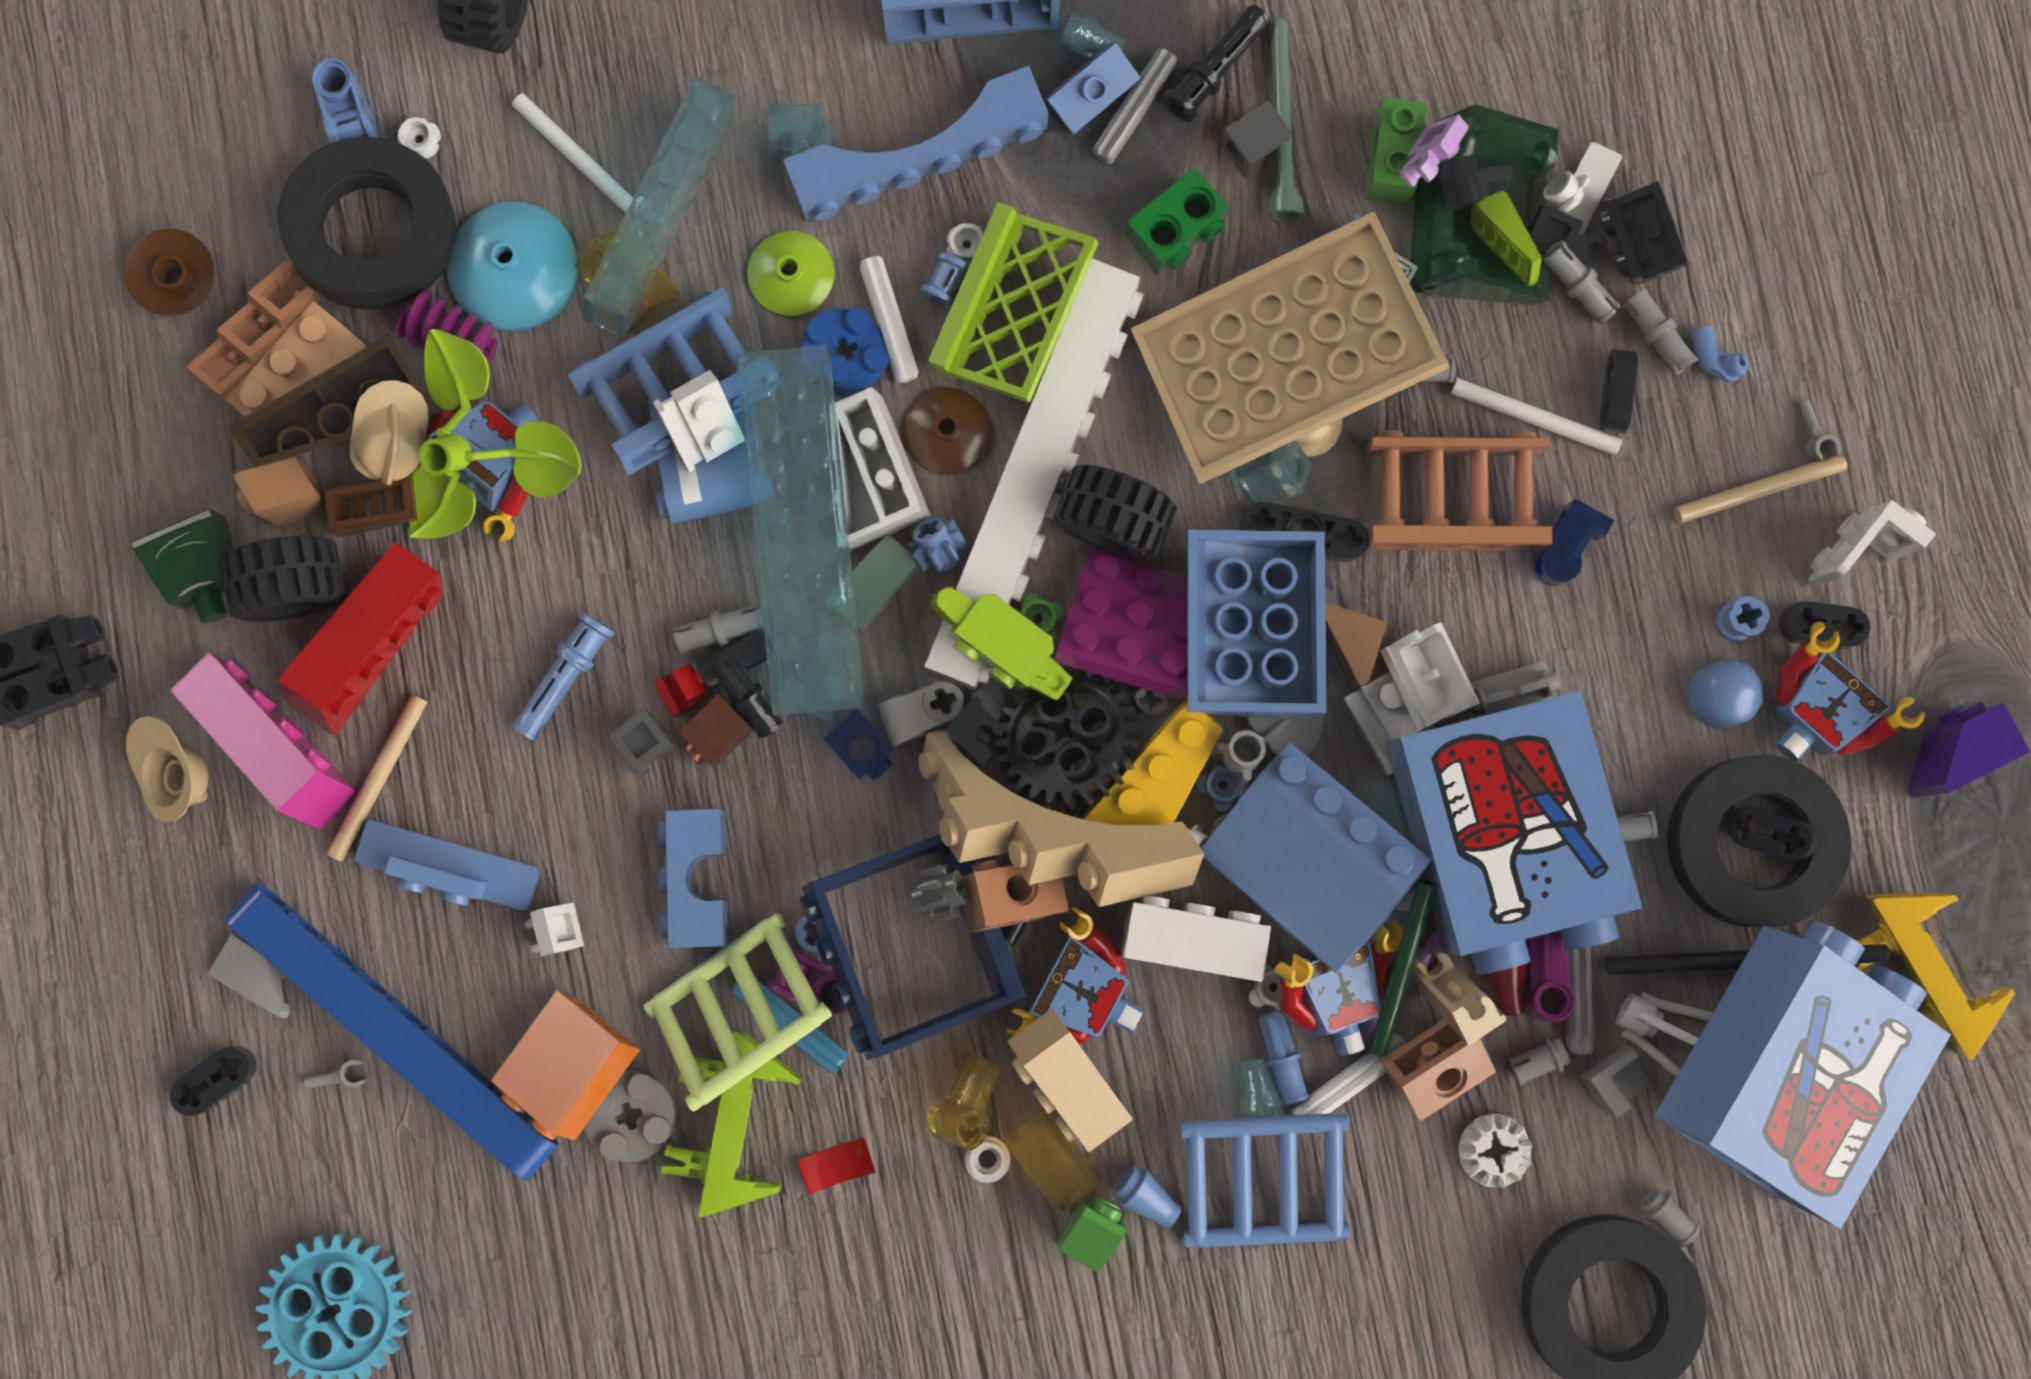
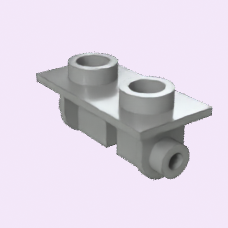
M1542 661L1470 682L1480 704L1468 710L1469 717L1474 719L1557 697L1555 690L1560 688L1558 675L1555 671L1549 673L1546 661Z

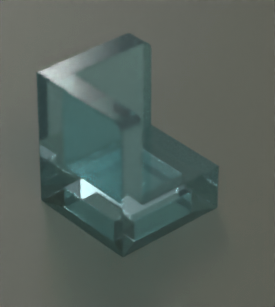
M1294 440L1239 466L1235 475L1254 503L1274 502L1302 494L1312 464L1299 444Z

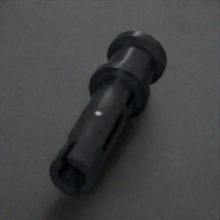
M1254 4L1249 6L1246 12L1202 61H1196L1187 67V75L1174 90L1168 89L1162 96L1164 104L1171 113L1180 120L1189 123L1196 117L1195 110L1208 96H1214L1220 90V79L1244 54L1261 32L1271 24L1266 12Z

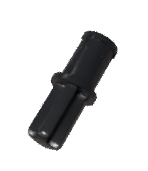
M726 654L713 663L711 667L713 673L732 697L731 706L733 709L740 710L751 724L757 736L764 738L775 732L780 727L782 720L765 700L761 693L763 690L762 686L759 683L753 684L734 656Z

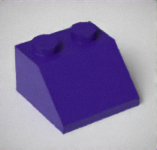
M1979 701L1967 707L1963 705L1957 706L1938 715L1937 718L1940 724L1925 730L1908 786V792L1912 798L1950 793L2030 753L2005 704L1985 706L1983 701Z

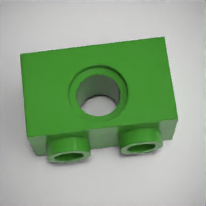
M1383 97L1374 117L1364 199L1406 205L1410 201L1417 188V183L1414 187L1410 188L1400 176V172L1405 164L1411 160L1407 155L1424 130L1427 103Z

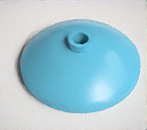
M515 201L502 202L479 210L460 226L455 234L453 248L446 267V275L453 297L468 315L472 313L477 314L479 317L478 322L481 324L487 321L492 322L496 330L523 331L546 323L565 307L577 283L579 261L577 250L570 234L554 215L533 204ZM507 251L513 253L512 259L509 262H499V257L502 253Z

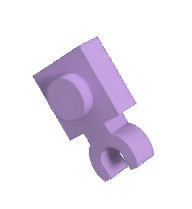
M1459 114L1429 124L1423 130L1407 155L1411 160L1405 164L1400 172V176L1410 188L1415 186L1421 176L1426 182H1430L1438 173V164L1449 161L1459 151L1460 146L1458 144L1469 128Z

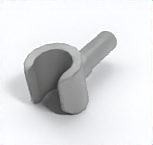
M1810 401L1801 403L1799 406L1811 437L1806 445L1807 456L1814 461L1823 460V455L1820 451V444L1822 442L1825 443L1830 456H1838L1841 451L1839 439L1833 435H1824Z
M353 1059L344 1063L339 1070L305 1077L303 1081L306 1089L333 1083H343L348 1087L361 1086L368 1079L358 1082L351 1081L348 1078L347 1071L351 1065L363 1064L365 1062L360 1059Z

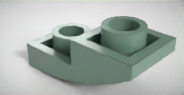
M887 534L847 577L827 603V608L861 635L889 607L891 597L920 569V566L909 550Z

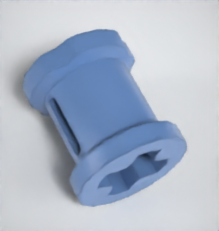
M939 252L936 257L938 265L928 283L921 285L919 293L936 306L950 310L969 265L952 254ZM947 275H950V279L945 288H943L942 285Z
M1753 596L1741 597L1734 602L1725 604L1719 609L1715 618L1716 629L1727 640H1744L1749 636H1755L1764 631L1766 623L1770 618L1769 610L1763 601L1757 600ZM1745 614L1748 622L1739 624L1736 616Z

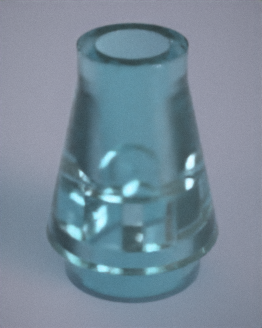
M1071 11L1061 34L1059 45L1068 48L1067 53L1094 58L1111 42H1115L1123 51L1126 39L1116 35L1083 11L1080 15Z
M1265 1059L1239 1063L1240 1118L1282 1116L1281 1111L1285 1110L1269 1074Z

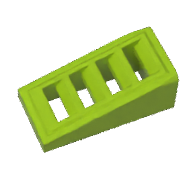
M1503 190L1487 196L1483 201L1472 204L1470 226L1475 233L1528 287L1537 284L1542 257L1508 194Z

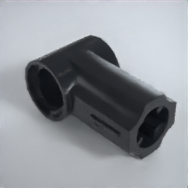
M1468 155L1438 165L1437 175L1447 211L1485 200L1487 196L1503 190L1507 193L1508 186L1514 179L1511 164L1503 162L1498 156L1476 160L1475 155Z

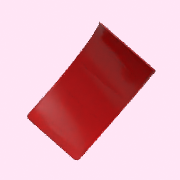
M865 1138L849 1141L798 1160L809 1195L851 1179L876 1173Z

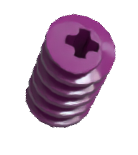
M428 289L423 290L417 298L412 299L402 311L396 325L395 335L397 337H406L410 344L414 346L422 345V349H425L429 330L439 329L470 341L482 351L488 365L490 366L497 350V340L492 337L494 331V324L492 322H485L478 330L479 317L477 314H470L463 322L461 321L463 308L456 305L447 314L448 301L443 297L438 298L431 306L432 292Z

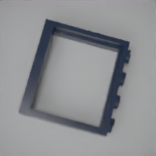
M940 834L817 879L802 887L804 896L800 897V903L803 913L810 923L815 922L821 938L816 942L820 958L825 966L831 965L837 981V983L833 984L835 998L842 1010H848L853 1023V1027L849 1029L852 1043L859 1054L864 1052L866 1060L881 1057L1027 997L1001 928L970 933L993 995L880 1040L825 893L937 851L942 863L948 865L949 872L958 870L963 877L973 873L971 866L975 864V861L959 863L950 846H946L943 843ZM960 905L959 907L967 926L964 907Z

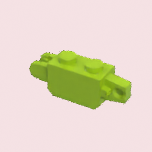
M945 587L935 594H931L932 598L929 604L932 607L931 610H934V614L938 613V617L952 626L947 633L949 637L956 641L952 647L969 661L975 662L979 658L991 667L989 675L999 684L1010 690L1014 685L1017 688L1029 687L1051 700H1058L1069 686L1073 678L1057 662H1054L1055 660L1050 656L1054 651L1052 637L997 595H981L971 600L962 592L958 593L957 589L954 590L953 587Z

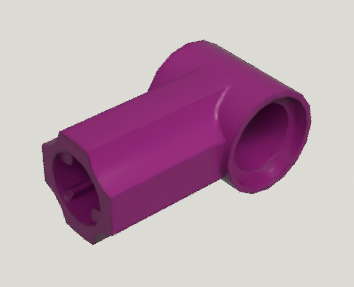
M1551 932L1526 939V946L1531 961L1527 963L1526 1012L1530 1017L1538 1021H1562L1570 1016L1575 1005L1574 993L1570 989L1569 951L1564 949L1560 932ZM1547 988L1555 993L1558 1001L1556 1009L1550 1014L1545 1012L1540 1004L1541 994Z

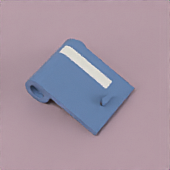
M647 398L650 418L653 421L658 418V413L650 398ZM756 403L734 415L746 441L709 462L703 459L694 464V471L689 473L676 449L658 459L663 490L656 491V498L662 518L669 516L672 524L777 502L774 479L766 454Z

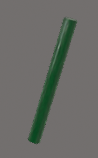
M1419 879L1417 882L1369 1051L1378 1056L1385 1057L1388 1054L1435 892L1436 884L1428 880Z

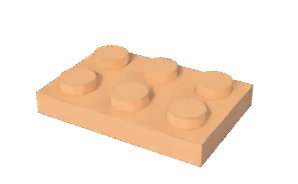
M313 300L230 392L225 400L243 416H247L367 345Z

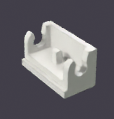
M1442 623L1434 624L1420 633L1418 630L1380 650L1418 731L1445 723L1480 704Z

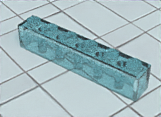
M694 76L583 297V320L618 336L625 337L732 121L735 101L734 94Z

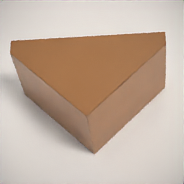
M1325 603L1326 639L1353 691L1369 683L1387 622Z

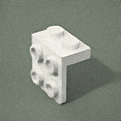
M1893 500L1877 507L1870 505L1859 515L1855 512L1852 513L1837 530V534L1841 536L1832 549L1826 547L1815 557L1810 565L1814 572L1807 581L1816 587L1842 577L1848 572L1868 545L1887 560L1892 561L1924 549L1936 533L1925 526L1926 520L1918 512L1910 508H1902Z

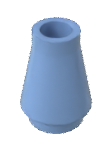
M1135 1165L1129 1166L1117 1179L1112 1189V1195L1118 1199L1119 1206L1158 1223L1164 1229L1170 1228L1175 1223L1182 1210V1207L1168 1195L1146 1168L1139 1169Z

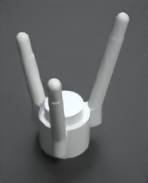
M1643 991L1639 996L1630 993L1624 1000L1615 1021L1616 1025L1624 1028L1621 1036L1637 1044L1667 1071L1677 1077L1681 1069L1643 1036L1647 1035L1652 1038L1658 1030H1661L1695 1046L1699 1038L1663 1021L1664 1013L1657 1009L1705 1021L1710 1020L1713 1012L1658 999Z

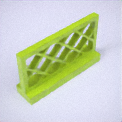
M997 202L928 362L941 377L955 382L958 378L1030 403L1099 244L1097 239L1018 214L1012 206ZM1024 229L1039 233L1044 245L1021 255L1017 245ZM1047 236L1052 237V238H1055V239L1049 242V239H1048ZM1070 243L1083 247L1076 261L1062 268L1060 267L1054 251ZM1049 254L1056 271L1032 281L1026 265ZM1021 268L1027 284L1004 295L1000 285L1004 275ZM1070 275V278L1067 282L1065 277ZM1060 280L1064 289L1061 299L1043 308L1037 291ZM996 293H997L998 296H999V298H997V299L994 300V298H995V296H996ZM1032 294L1038 311L1015 321L1008 304ZM1003 307L1010 324L987 335L983 326L987 314ZM1053 315L1051 322H1049L1048 317ZM1043 320L1047 330L1043 340L1026 348L1020 330ZM1014 334L1021 351L998 361L991 344ZM986 347L992 365L977 372L965 369L964 367L969 355ZM1036 355V356H1035V359H1034V361H1033V363H1032V360H1031L1030 357ZM1025 360L1029 372L1022 388L1007 383L1002 370ZM997 374L999 380L991 378L990 376Z

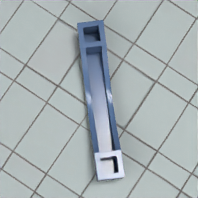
M1028 65L989 80L978 99L959 120L942 133L920 144L895 151L872 153L844 150L827 144H821L783 159L805 221L812 218L820 221L833 217L840 211L839 208L856 202L857 205L870 203L880 196V192L893 187L906 189L914 186L921 180L922 176L937 171L939 174L951 172L962 164L961 161L977 155L979 158L990 157L998 153L1005 144L1016 140L1020 143L1032 141L1039 137L1043 130L1047 129L1048 111Z

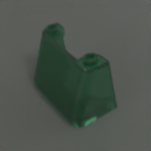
M1473 104L1443 118L1446 119L1459 114L1469 126L1458 144L1460 146L1459 151L1449 161L1468 155H1475L1476 160L1498 156L1503 162L1511 164L1514 179L1508 186L1507 194L1528 231L1530 228L1533 180L1543 177L1555 166L1558 159L1559 129L1477 104ZM1436 174L1430 182H1426L1422 176L1418 179L1415 190L1410 262L1418 267L1410 280L1413 291L1432 297L1534 305L1548 300L1550 277L1547 266L1541 262L1537 284L1527 286L1470 226L1472 205L1447 211L1438 175Z

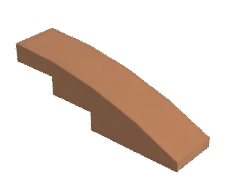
M290 257L247 293L249 302L216 330L219 339L186 366L188 375L220 402L225 400L230 392L314 300L318 304L323 298L301 278Z

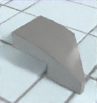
M231 934L208 974L259 1007L278 1017L287 1019L290 1014L289 1004L283 1002L281 980L286 979V976L241 936Z

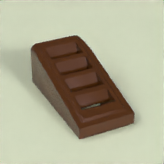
M411 475L398 481H392L391 485H385L381 480L323 488L327 530L335 536L355 535L418 520L414 481ZM402 489L404 511L396 512L394 490ZM378 494H385L387 514H380ZM364 497H369L371 516L365 517ZM353 500L355 519H349L347 501Z

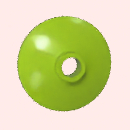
M783 231L763 240L753 251L747 268L748 284L756 301L767 311L783 317H799L819 308L830 295L835 278L834 264L826 247L813 236L799 231ZM787 263H794L798 268L795 274L787 276L781 272L782 267Z

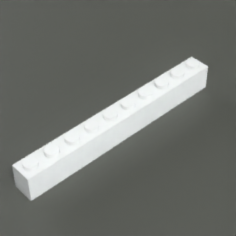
M1092 258L956 587L958 593L962 592L971 600L981 595L995 594L1009 605L1012 599L1021 601L1030 578L1023 574L1028 559L1037 561L1046 539L1045 535L1039 533L1045 517L1053 520L1054 513L1062 496L1056 493L1062 477L1069 478L1072 468L1076 465L1079 457L1078 454L1072 452L1078 436L1084 439L1087 438L1095 418V414L1088 412L1094 396L1102 399L1112 374L1105 372L1111 356L1119 358L1128 334L1121 332L1126 317L1135 319L1144 294L1137 292L1140 281L1139 276ZM943 620L925 663V671L975 691L979 681L985 684L988 683L990 678L989 672L992 668L979 658L975 662H971L960 655L952 647L956 641L947 635L952 626Z

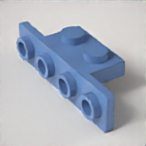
M374 820L366 822L355 856L356 863L385 871L384 874L397 877L396 886L423 893L425 886L442 890L440 899L467 906L469 898L483 899L521 911H527L530 908L540 875V869L535 866Z

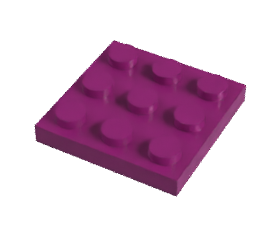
M1089 548L1054 662L1186 701L1187 577Z

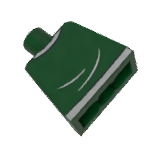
M209 508L130 542L133 551L168 604L181 609L194 605L202 624L212 623L227 616V610L220 596V593L225 592L219 561L222 556L233 550V545L225 516Z

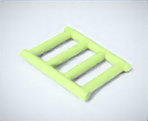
M778 912L758 923L644 1004L647 1014L651 1018L656 1017L690 1093L685 1097V1101L691 1111H696L703 1105L708 1104L832 1016L831 1011L824 1003H818L781 930L786 925L782 915ZM764 941H767L803 1013L802 1016L783 1029H780L745 957L747 953ZM728 966L765 1039L763 1043L744 1056L708 983V980ZM691 992L695 996L727 1065V1068L706 1082L671 1006Z

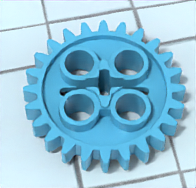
M340 1232L334 1235L330 1245L326 1234H321L315 1237L314 1248L305 1240L296 1245L298 1255L291 1251L283 1254L280 1258L285 1268L275 1266L269 1269L268 1274L276 1283H269L260 1287L259 1291L269 1297L270 1300L256 1307L257 1312L268 1315V1320L257 1326V1331L271 1332L272 1337L262 1347L263 1349H270L277 1346L280 1350L273 1361L274 1365L280 1364L285 1360L291 1362L287 1374L289 1378L303 1370L305 1371L304 1379H317L319 1375H321V1379H337V1375L339 1379H354V1372L360 1379H366L372 1375L370 1364L380 1369L388 1363L383 1352L393 1354L399 1350L400 1346L392 1336H403L408 1332V1328L398 1322V1319L412 1313L411 1308L399 1305V1300L410 1294L411 1291L405 1288L397 1289L395 1283L405 1273L404 1271L392 1274L389 1272L388 1268L395 1258L393 1255L381 1261L376 1258L380 1249L379 1243L372 1245L365 1251L363 1250L364 1240L362 1235L353 1238L349 1245H347L345 1232ZM339 1267H344L351 1272L353 1276L351 1289H346L338 1283L336 1275ZM316 1272L321 1274V1282L315 1279ZM298 1289H302L309 1294L311 1298V1308L309 1311L299 1308L296 1304L295 1295ZM338 1304L341 1312L331 1316L327 1308ZM359 1309H365L373 1316L374 1324L372 1330H365L358 1324L356 1317ZM317 1331H322L330 1337L332 1342L330 1352H324L316 1345L315 1337ZM347 1338L353 1340V1347L347 1345Z

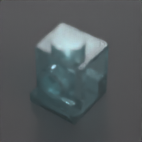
M769 105L768 149L772 162H781V154H788L790 157L821 144L833 145L832 120L824 119L822 105Z

